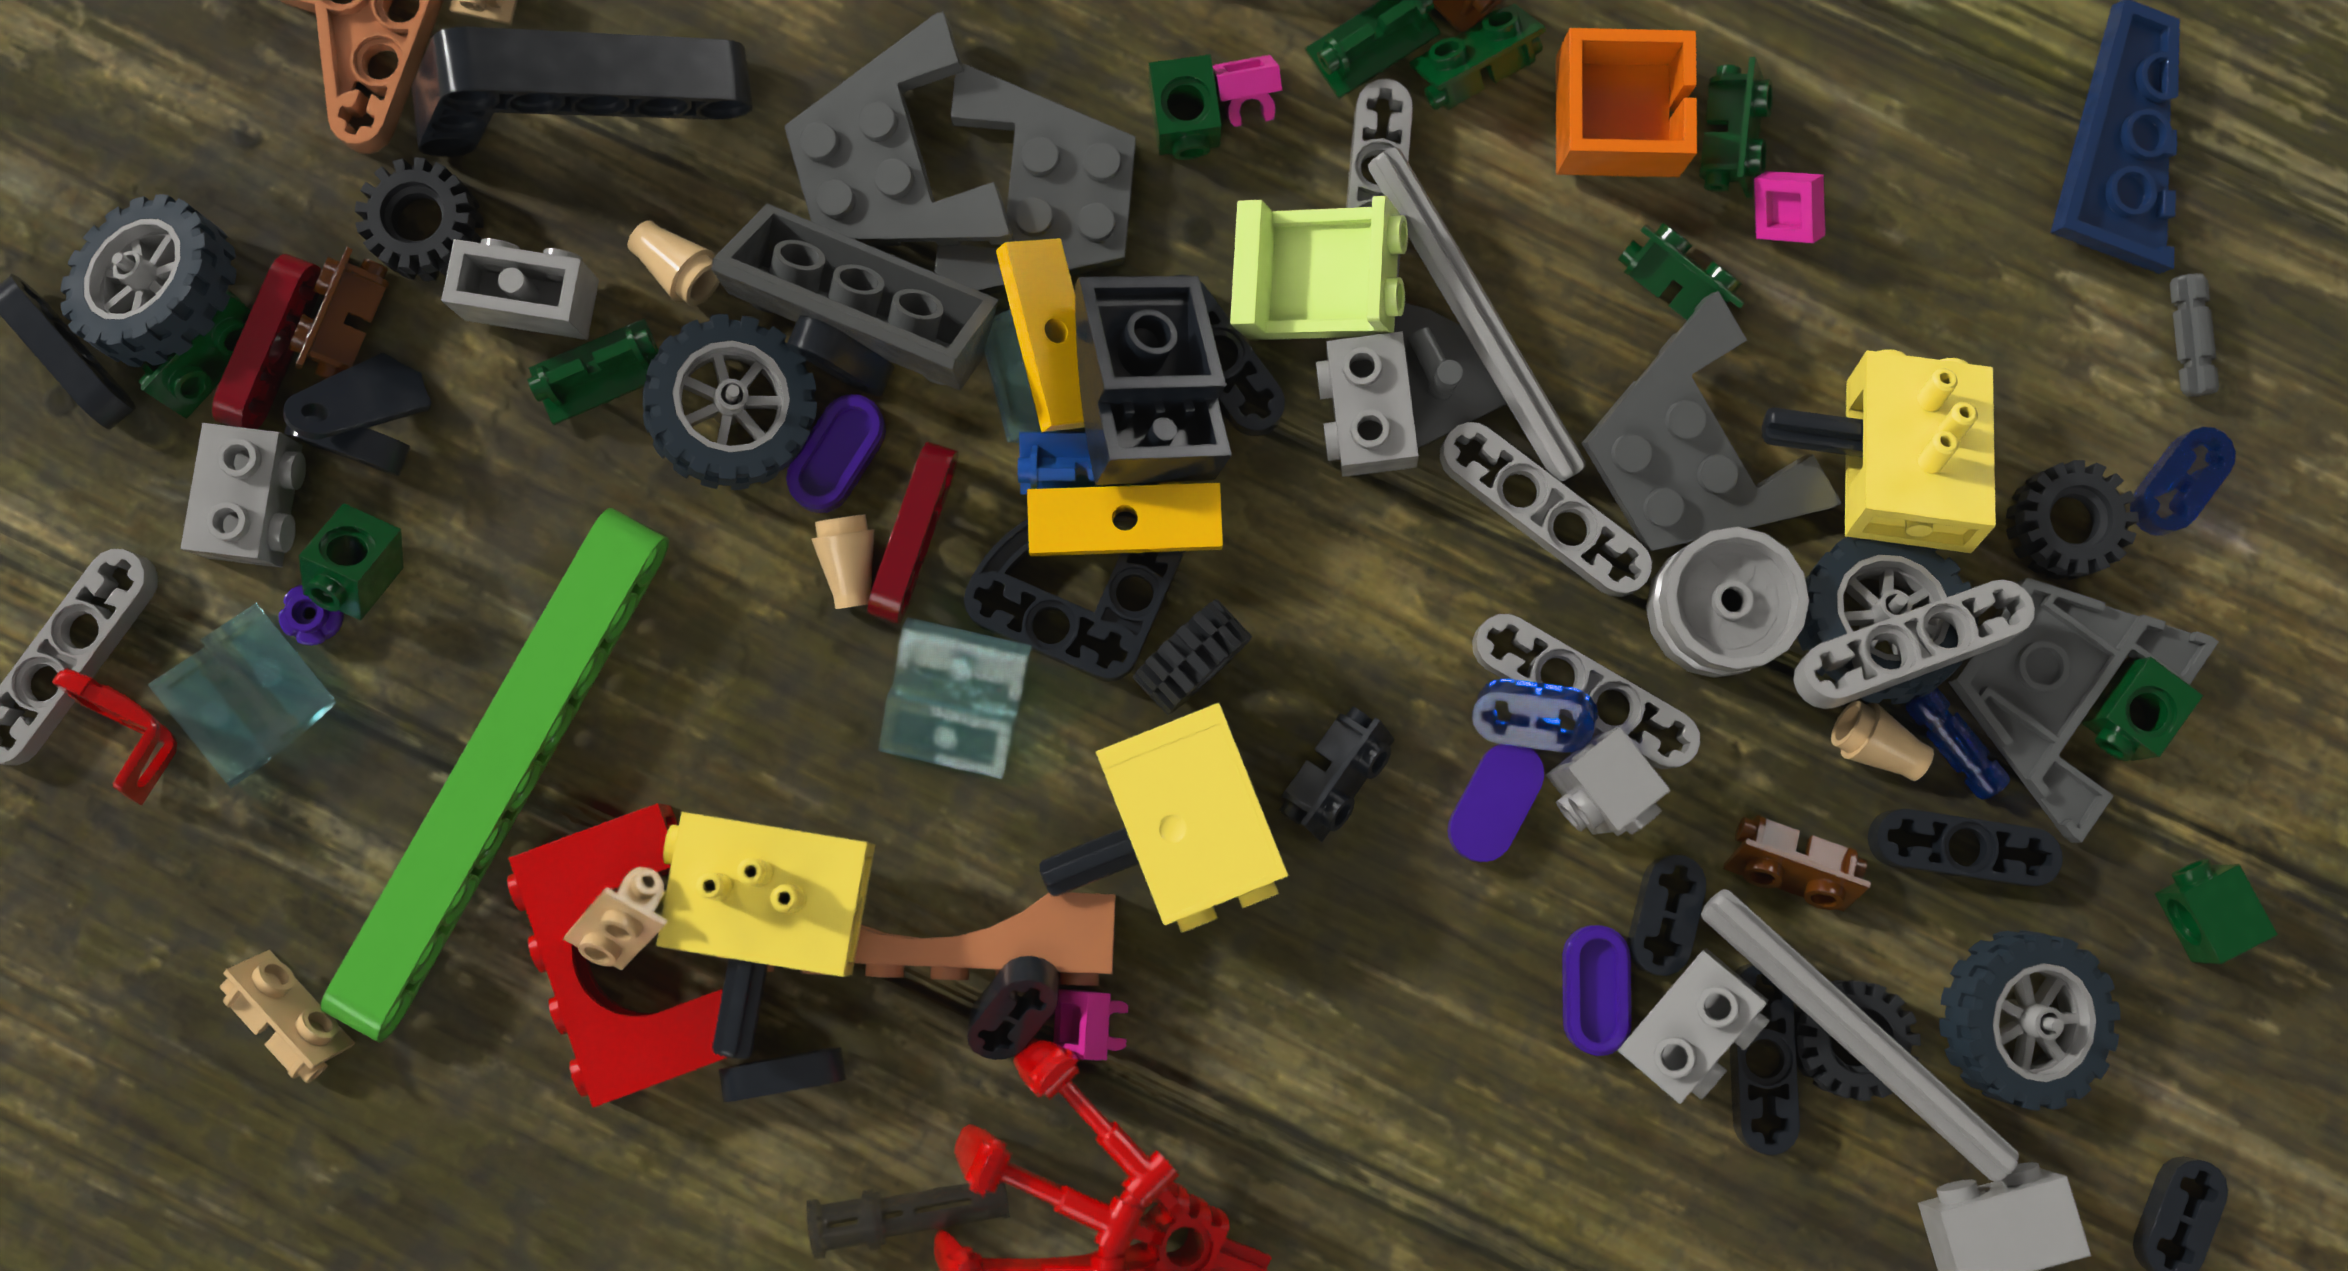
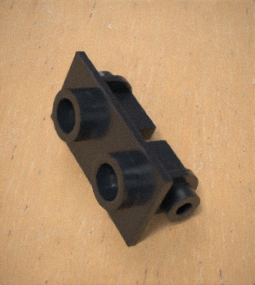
M1351 707L1346 715L1339 713L1334 723L1314 749L1332 764L1324 772L1307 760L1281 795L1285 802L1279 811L1296 824H1302L1316 839L1323 842L1330 831H1337L1348 820L1355 804L1353 798L1367 778H1375L1384 769L1391 755L1390 746L1395 739L1379 719L1375 717L1372 720L1355 707Z

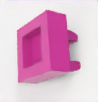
M1271 55L1212 65L1217 96L1221 102L1226 101V115L1234 127L1241 126L1240 107L1248 99L1259 100L1262 117L1265 121L1273 120L1275 104L1268 93L1282 91L1279 65Z
M1766 171L1754 178L1756 239L1814 243L1825 236L1824 175Z
M1059 989L1058 1003L1055 1008L1053 1043L1058 1044L1064 1049L1068 1048L1077 1059L1107 1060L1108 1050L1118 1051L1126 1047L1127 1039L1108 1035L1110 1015L1112 1013H1128V1004L1118 1000H1111L1110 993Z

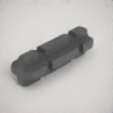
M2203 274L2182 275L2173 278L2170 282L2171 302L2174 304V307H2178V310L2173 312L2177 360L2180 361V364H2184V368L2179 370L2180 389L2186 397L2207 396L2218 392L2219 389L2218 369L2215 365H2211V360L2216 359L2212 312L2209 310V307L2205 306V303L2210 301L2209 284Z

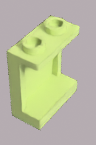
M1373 196L1372 207L1272 211L1262 200L1237 201L1230 324L1248 340L1349 338L1393 333L1395 316H1402L1405 306L1404 283L1401 277H1397L1398 254H1405L1408 245V227L1405 216L1400 215L1387 196Z

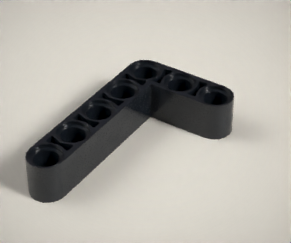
M453 27L441 30L432 37L412 84L418 149L423 154L436 157H455L472 152L477 147L494 113L726 120L744 116L752 111L753 107L745 47L742 43L726 39Z

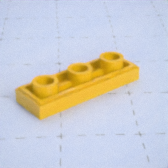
M1061 238L1005 242L996 250L1041 433L1084 428L1077 360L1075 292Z
M1220 483L1027 489L1030 556L1222 550L1223 547ZM1120 512H1130L1137 518V523L1130 530H1120L1113 524L1114 517Z

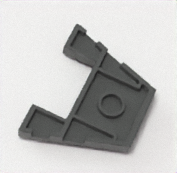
M944 12L934 14L784 126L811 222L869 246H901V242H936L938 245H961V241H989L991 245L1014 242L1002 197L994 182L936 202L934 200L904 93L964 71L949 20Z
M962 64L964 71L955 74L951 110L952 124L954 126L1015 131L1007 204V217L1014 241L1061 238L1070 276L1125 264L1136 137L976 68ZM937 245L936 274L979 292H988V295L1006 291L996 253L997 248Z
M1719 291L1709 294L1695 307V312L1677 333L1669 338L1658 351L1659 355L1637 381L1632 382L1582 442L1583 447L1638 540L1648 551L1695 541L1714 530L1733 527L1750 528L1834 508L1842 503L1814 454H1805L1755 485L1694 382L1692 375L1747 341Z
M2025 578L2016 584L2023 587L2032 598L2035 612L2030 626L2008 644L1963 660L1961 666L1954 672L1948 683L2062 836L2071 843H2082L2114 795L2060 758L2059 754L2127 655L2133 660L2151 656L2190 685L2219 641L2210 635L2197 631L2193 633L2165 625V621L2147 615L2136 616L2105 606L2106 602ZM2004 607L1998 609L1993 618L2004 617L2008 620L2011 614Z

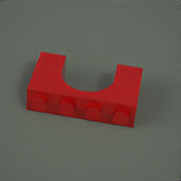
M656 803L509 857L513 874L507 876L508 889L517 909L521 912L525 910L527 912L534 935L528 937L530 955L540 973L547 972L555 995L549 999L550 1014L558 1032L561 1035L568 1034L575 1055V1059L570 1060L572 1080L582 1097L589 1096L592 1108L728 1058L714 1053L712 1048L723 989L658 1013L633 1011L617 1004L603 992L593 976L589 960L580 954L577 946L563 940L566 933L606 888L617 893L624 878L633 869L639 867L649 868L656 871L660 877L670 874L671 865L664 863L663 854L670 826L678 825L671 805Z

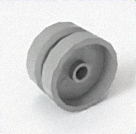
M1733 527L1710 531L1667 558L1651 581L1646 610L1651 634L1666 657L1688 672L1717 678L1741 674L1752 668L1760 667L1786 652L1804 628L1809 597L1804 572L1789 549L1766 533ZM1722 602H1730L1732 612L1726 610Z

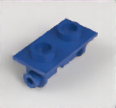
M1019 432L1020 458H1018V483H1020V494H1027V489L1146 485V483L1095 485L1086 432Z

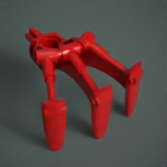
M1035 1038L1030 1040L1025 1048L1014 1056L1013 1062L1023 1082L1038 1098L1044 1094L1050 1100L1059 1092L1097 1134L1096 1141L1129 1176L1122 1183V1186L1125 1188L1120 1196L1114 1195L1110 1204L1085 1195L1066 1185L1062 1186L1009 1162L1012 1153L1005 1149L1007 1143L997 1139L986 1129L969 1124L963 1127L959 1133L954 1153L965 1177L964 1179L970 1184V1190L984 1197L986 1191L995 1193L1000 1181L1005 1182L1054 1205L1055 1212L1098 1231L1094 1241L1099 1244L1098 1251H1094L1091 1254L1021 1259L981 1257V1254L973 1252V1249L970 1247H962L951 1234L940 1229L934 1239V1256L940 1271H1269L1267 1268L1272 1258L1269 1254L1226 1237L1229 1231V1219L1223 1210L1209 1206L1203 1198L1189 1194L1183 1185L1173 1182L1179 1177V1174L1157 1150L1148 1157L1117 1122L1110 1123L1071 1081L1080 1072L1075 1066L1079 1060L1068 1048L1064 1049L1056 1043ZM1155 1201L1157 1205L1144 1215V1210ZM1188 1227V1236L1185 1243L1175 1251L1166 1252V1244L1170 1235L1179 1228ZM1132 1238L1141 1241V1243L1130 1245Z

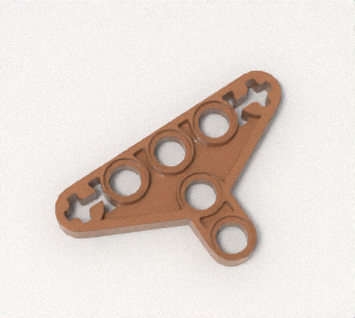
M279 0L284 4L316 13L327 113L333 133L348 148L357 153L369 154L381 150L389 143L395 132L443 0H419V11L415 17L403 23L390 20L389 8L394 0H353L347 4H336L332 0ZM382 51L396 53L398 56V66L391 76L381 80L369 77L368 64L374 55ZM360 82L370 92L383 96L384 99L380 100L373 94L368 99L360 90H355L356 84ZM367 112L374 119L371 128L361 126L356 131L349 125L352 117L363 118Z

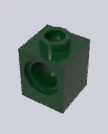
M1211 54L1149 62V91L1159 155L1173 154V157L1176 159H1195L1208 154L1210 148L1220 147L1222 126ZM1189 102L1196 105L1202 113L1193 120L1182 121L1175 118L1169 110L1178 103Z
M343 503L299 554L303 595L308 596L316 605L325 610L341 611L358 620H362L404 568L401 529Z
M2150 656L2123 663L2095 701L2081 724L2097 735L2095 743L2102 750L2119 760L2135 761L2160 757L2203 695ZM2133 700L2139 702L2145 712V723L2141 729L2136 727L2130 718L2129 709Z
M2209 859L2190 863L2171 874L2175 883L2154 893L2191 962L2222 964L2278 935L2240 864L2212 865Z

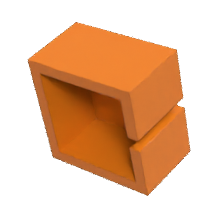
M1569 28L1556 55V175L1681 176L1697 154V98H1688L1696 87V31ZM1669 112H1674L1669 119Z

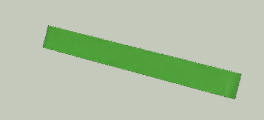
M614 508L606 509L598 517L329 984L321 1002V1011L379 1043L385 1041L397 1028L658 571L668 549V537Z

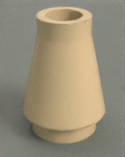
M651 220L642 222L631 233L628 240L629 251L642 261L673 301H685L691 306H697L714 293L720 281L711 270L713 258L715 257L711 250L662 229Z
M866 515L815 522L817 538H812L811 540L833 594L835 609L868 604L872 585L874 529L868 530Z
M1859 700L1850 703L1838 717L1831 734V742L1834 746L1840 748L1843 758L1897 773L1912 781L1920 779L1927 772L1934 756L1933 748L1918 740L1876 703H1868L1866 705Z

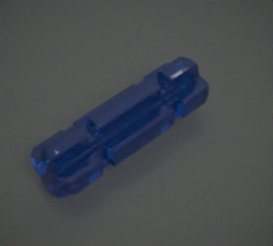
M1936 688L1926 696L1920 697L1915 695L1906 703V710L1919 726L1925 724L1929 728L1926 735L1957 773L1963 771L1967 775L1964 782L1976 797L1982 800L1989 799L2002 791L2010 783L2009 775L1997 760L1992 762L1988 760L1989 750L1959 713L1952 714L1949 712L1948 708L1951 703L1942 692Z

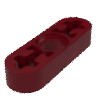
M289 254L280 255L271 265L216 390L212 404V414L216 422L226 426L258 429L265 421L295 351L288 349L303 314L310 317L319 297V293L313 291L322 271L318 265Z
M929 441L924 444L872 587L867 608L868 614L900 624L904 618L956 471L959 456L957 450Z

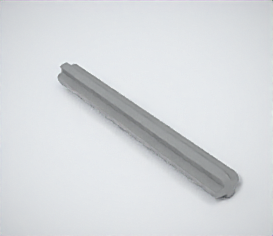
M1394 147L1382 152L1368 164L1371 175L1383 195L1389 198L1400 215L1405 216L1410 241L1545 469L1560 482L1579 473L1585 467L1584 458L1402 151Z
M1723 889L1706 903L1701 916L1707 924L1989 1180L1999 1182L2015 1170L2018 1165L2019 1155L2007 1141L1732 892Z

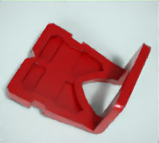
M68 668L59 671L52 683L67 693L74 701L143 735L113 782L114 789L131 801L143 805L176 754L177 741L175 736L143 707L112 687L101 685L94 678ZM157 743L163 744L143 775L139 778Z

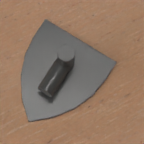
M1405 303L1402 316H1395L1394 332L1403 331L1417 447L1419 449L1449 434L1456 426L1473 422L1507 403L1459 324L1430 309Z

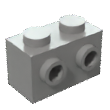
M484 238L481 240V243L454 239L441 301L464 321L588 340L599 279L585 265L581 256L566 250L546 248L543 250V253L520 250L517 245L498 239Z
M1403 331L1326 341L1328 360L1316 362L1320 399H1333L1335 422L1323 423L1328 461L1340 459L1342 477L1417 468L1419 455Z
M202 423L180 549L207 559L282 568L284 553L291 549L295 539L296 526L291 511L295 490L300 489L306 474V460L302 453L303 445L280 432Z
M1621 727L1592 737L1545 774L1562 796L1556 801L1562 814L1578 831L1581 832L1587 827L1592 835L1613 832L1616 836H1619L1626 831L1630 835L1637 832L1661 813L1662 810L1655 802L1670 791L1665 782Z
M1706 948L1686 969L1618 1051L1679 1104L1684 1101L1690 1092L1702 1100L1727 1071L1717 1061L1732 1043H1736L1741 1049L1745 1050L1770 1021L1760 1013L1761 1009L1767 1004L1768 999Z
M2036 1162L2018 1164L2011 1174H2008L1999 1182L1994 1181L1977 1186L1976 1180H1960L1944 1184L1936 1189L1938 1197L1918 1202L1938 1271H2037L2091 1255L2067 1176L2041 1169L2039 1163Z

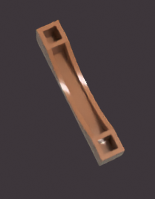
M1047 893L1026 910L990 928L959 936L919 938L885 933L861 924L854 963L866 964L865 976L903 978L905 965L931 966L930 979L969 980L970 968L996 969V977L1003 966L1010 960L1021 956H1036L1049 961L1055 966L1057 971L1060 972V984L1099 986V973H1113L1116 895L1065 893L1055 897ZM768 964L767 972H774L775 965ZM800 970V973H801V974L829 975V974H823V973H817V972H811V971Z

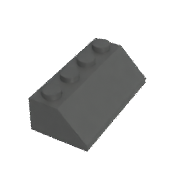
M768 203L713 258L711 268L728 294L751 303L758 310L776 313L797 322L800 315L817 319L844 332L887 361L922 374L933 383L948 385L958 390L963 388L982 361L999 299Z

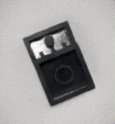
M1199 276L1079 277L1075 284L1077 360L1084 425L1095 485L1215 480L1232 454L1218 398L1226 387Z

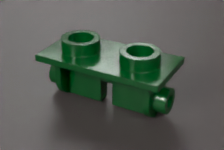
M1379 0L1305 47V51L1337 98L1341 99L1438 37L1441 31L1428 14L1429 11L1434 9L1432 0Z
M1514 3L1507 8L1492 11L1484 17L1482 22L1455 37L1438 41L1428 52L1411 60L1409 64L1413 70L1431 84L1424 89L1430 106L1434 110H1438L1443 106L1447 110H1451L1457 104L1485 89L1480 73L1481 69L1487 67L1489 78L1497 83L1518 70L1535 63V55L1543 51L1539 35L1545 33L1546 28Z
M1749 57L1748 74H1741L1742 69L1738 66L1721 65L1717 67L1716 75L1709 79L1705 121L1707 125H1728V131L1704 132L1699 176L1705 180L1704 188L1706 190L1723 192L1729 189L1730 182H1739L1746 198H1753L1754 178L1766 170L1767 145L1765 138L1759 139L1761 117H1770L1772 112L1773 84L1771 79H1764L1756 57Z
M1664 222L1657 231L1648 224L1644 225L1640 231L1650 238L1648 242L1642 247L1633 240L1618 258V261L1627 267L1623 273L1632 277L1657 298L1660 297L1673 280L1679 283L1683 288L1668 306L1686 320L1695 312V307L1704 297L1719 291L1726 304L1731 301L1739 308L1744 304V299L1735 293L1742 283L1714 261L1704 269L1691 259L1686 253L1693 245Z
M228 289L226 294L230 296L225 310L223 312L219 310L212 318L215 325L205 336L199 334L191 341L193 344L192 348L180 356L175 352L168 355V361L154 366L145 363L142 367L146 373L138 381L142 385L140 388L185 419L194 412L220 383L251 312V309L246 307L245 303Z
M643 318L529 367L532 377L527 379L536 400L538 402L543 401L551 423L556 425L644 387L648 367L652 359L658 354L659 349L646 319Z

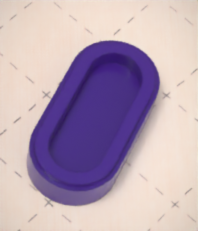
M852 394L841 396L827 406L810 432L804 447L791 462L787 471L789 492L803 508L815 513H826L839 508L848 499L885 439V420L875 403L864 396Z
M1504 742L1492 747L1483 755L1448 822L1449 841L1454 850L1463 858L1473 862H1488L1501 857L1511 846L1544 781L1543 763L1532 748L1520 742Z
M1588 925L1577 929L1568 937L1562 952L1563 1027L1568 1040L1577 1049L1591 1055L1605 1056L1616 1052L1628 1039L1631 1032V957L1626 941L1617 931L1606 926Z

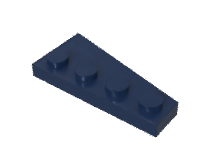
M2121 0L2111 6L2050 233L2161 274L2174 269V247L2167 246L2168 219L2175 217L2176 191L2169 190V158L2177 155V130H2172L2170 125L2171 100L2178 97L2180 19L2133 0Z

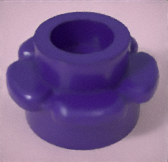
M302 584L292 588L285 595L283 600L285 607L279 612V623L283 632L288 636H295L298 643L308 646L318 645L333 637L340 630L344 613L341 611H328L316 605L308 596L303 595ZM309 608H314L316 612L315 617L308 620L305 612Z

